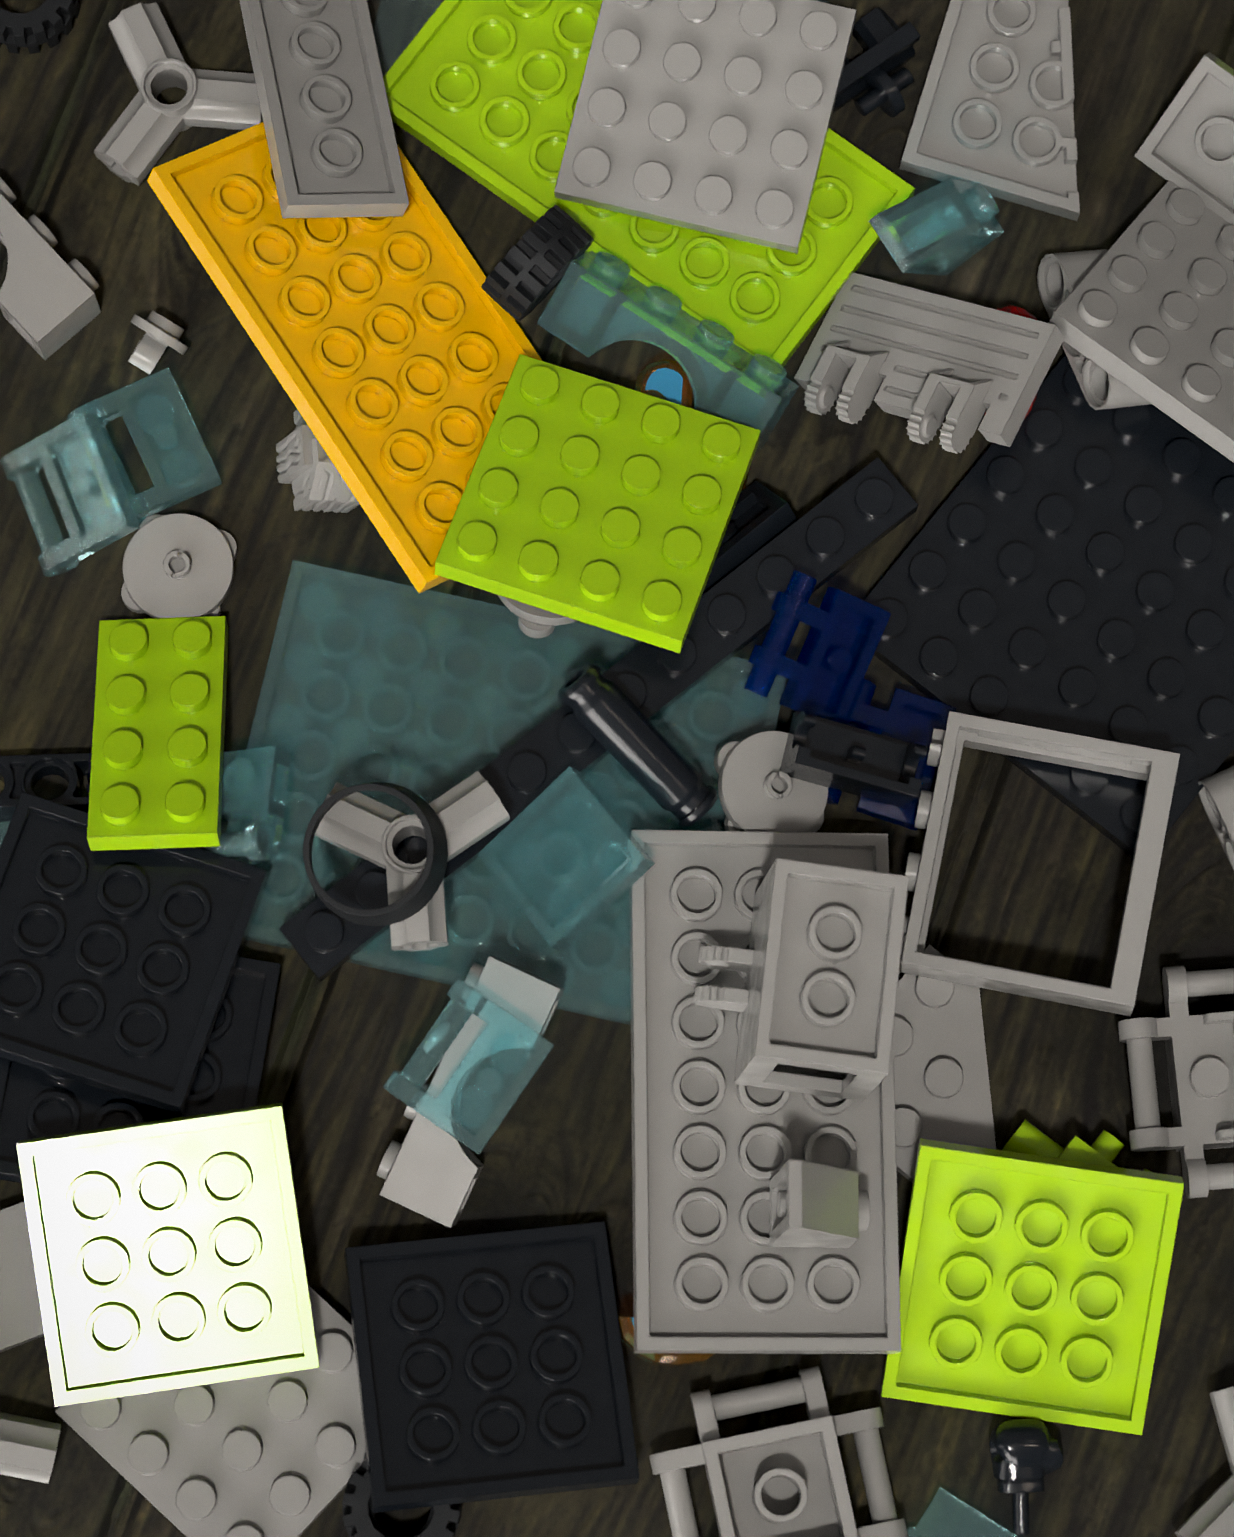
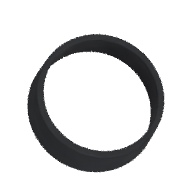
M370 782L350 786L336 792L316 810L307 826L303 840L304 867L317 896L338 916L347 921L365 926L395 924L419 912L428 904L439 889L447 866V839L439 817L422 797L405 787L392 783ZM373 790L385 792L399 798L416 813L426 835L427 858L418 882L408 894L391 905L366 910L346 906L333 899L323 890L316 880L313 871L312 845L321 820L337 802L358 791Z

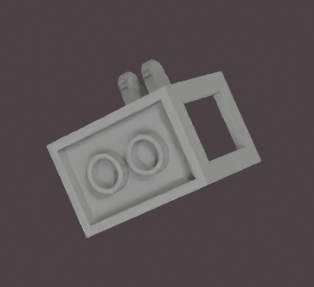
M776 858L755 893L749 949L716 945L700 947L698 960L700 964L717 970L746 972L745 989L707 984L695 987L694 1003L703 1007L742 1012L734 1084L864 1101L889 1074L909 876ZM777 1064L849 1074L843 1080L778 1072L773 1071Z

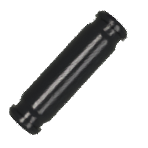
M588 663L581 667L560 688L558 692L559 701L563 705L568 704L573 709L578 721L664 810L673 813L675 816L674 820L679 826L689 827L699 821L717 801V790L712 785L707 786L703 782L700 772L613 681L604 678L600 674L601 668L597 664Z

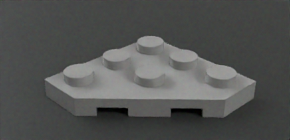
M930 944L924 951L925 953L943 956ZM904 974L898 981L893 1026L897 1171L913 1183L920 1138L996 1149L980 988Z

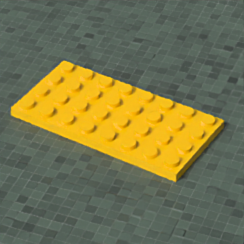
M263 122L154 167L147 182L417 592L420 594L449 580L435 575V561L518 357L522 354L541 361L542 359L516 320L482 289V284L487 277L399 146L397 145L409 205L404 215L397 217L282 218Z

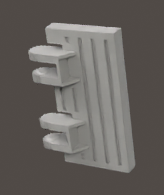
M853 273L836 295L794 379L806 390L804 392L805 398L803 399L805 400L804 406L807 407V411L814 414L826 415L828 411L830 412L836 400L837 406L835 409L837 410L836 415H838V419L842 422L858 424V421H862V417L866 415L865 411L869 409L874 399L883 412L909 419L907 420L908 425L906 427L907 435H909V439L913 442L923 445L925 443L929 444L930 440L933 441L934 435H937V429H940L939 444L942 445V449L957 454L962 453V450H966L970 438L973 437L986 412L978 428L980 433L989 442L1011 447L1065 337L1054 324Z

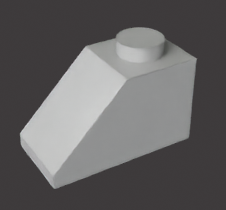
M788 1160L770 1180V1247L849 1248L859 1239V1231H867L870 1218L868 1191H859L858 1172L804 1160Z

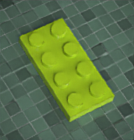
M226 616L99 620L87 840L90 851L220 847L229 633Z

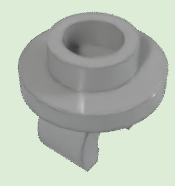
M152 310L146 320L136 314L130 322L145 331V334L128 362L149 375L167 346L182 355L187 351L188 347L178 341L184 329Z

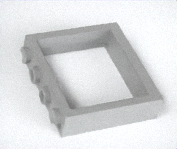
M949 711L946 730L934 728L929 747L927 765L938 767L934 792L921 790L915 828L926 830L922 854L909 852L905 876H909L907 891L914 892L910 917L905 916L901 973L1131 1017L1135 1006L1180 754ZM964 747L1147 781L1109 987L924 952Z

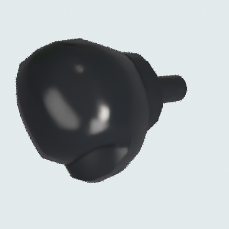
M1009 1419L1000 1422L993 1428L989 1439L994 1478H997V1491L1012 1493L1013 1534L1026 1535L1030 1534L1029 1492L1045 1491L1044 1476L1061 1468L1064 1461V1450L1062 1441L1051 1437L1048 1428L1042 1421L1035 1419Z

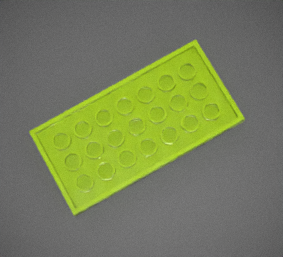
M444 0L383 77L392 122L532 221L536 222L550 208L558 205L594 239L590 247L585 251L584 258L767 387L773 382L832 304L836 295L850 276L858 270L913 197L915 190L913 186L829 128L798 254L555 198L554 190L602 0Z

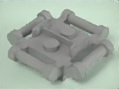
M1183 965L1163 967L1162 984L1166 1017H1143L1118 1021L1119 1041L1126 1043L1135 1123V1130L1129 1131L1131 1152L1176 1149V1152H1180L1186 1197L1188 1199L1208 1197L1209 1190L1234 1188V1162L1206 1164L1204 1159V1150L1234 1147V1011L1189 1016L1188 997L1234 994V968L1186 972ZM1152 1041H1165L1174 1127H1161Z
M819 1366L799 1370V1377L713 1395H711L709 1389L691 1392V1405L700 1444L649 1455L653 1475L660 1474L672 1537H699L686 1469L705 1465L719 1537H909L905 1518L898 1519L879 1428L885 1427L881 1407L830 1416ZM805 1403L809 1417L807 1421L720 1439L717 1425L719 1420ZM853 1434L873 1524L856 1528L837 1437Z

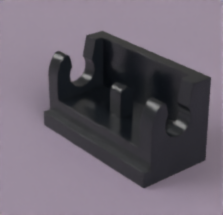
M795 711L780 771L787 773L792 778L901 808L919 797L922 780L915 778V773L919 761L926 757L928 748L923 744L909 743L817 717L816 714L806 711Z

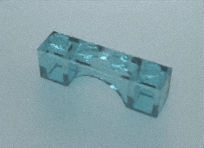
M590 251L574 259L537 324L588 358L618 341L637 340L658 346L669 353L687 374L693 390L695 410L761 430L756 452L762 449L799 388L797 384L786 378L787 371L770 357L762 354H755L753 356L734 344L735 338L733 334L720 324L710 320L699 321L682 310L683 304L681 300L670 291L654 285L647 287L630 276L631 270L629 266L618 257L607 252L599 251L595 253Z

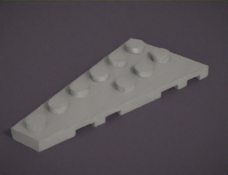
M950 0L899 169L1078 221L1080 202L1079 192H1077L1076 163L1078 159L1077 138H1075L1073 101L1075 96L1071 14L1068 0Z

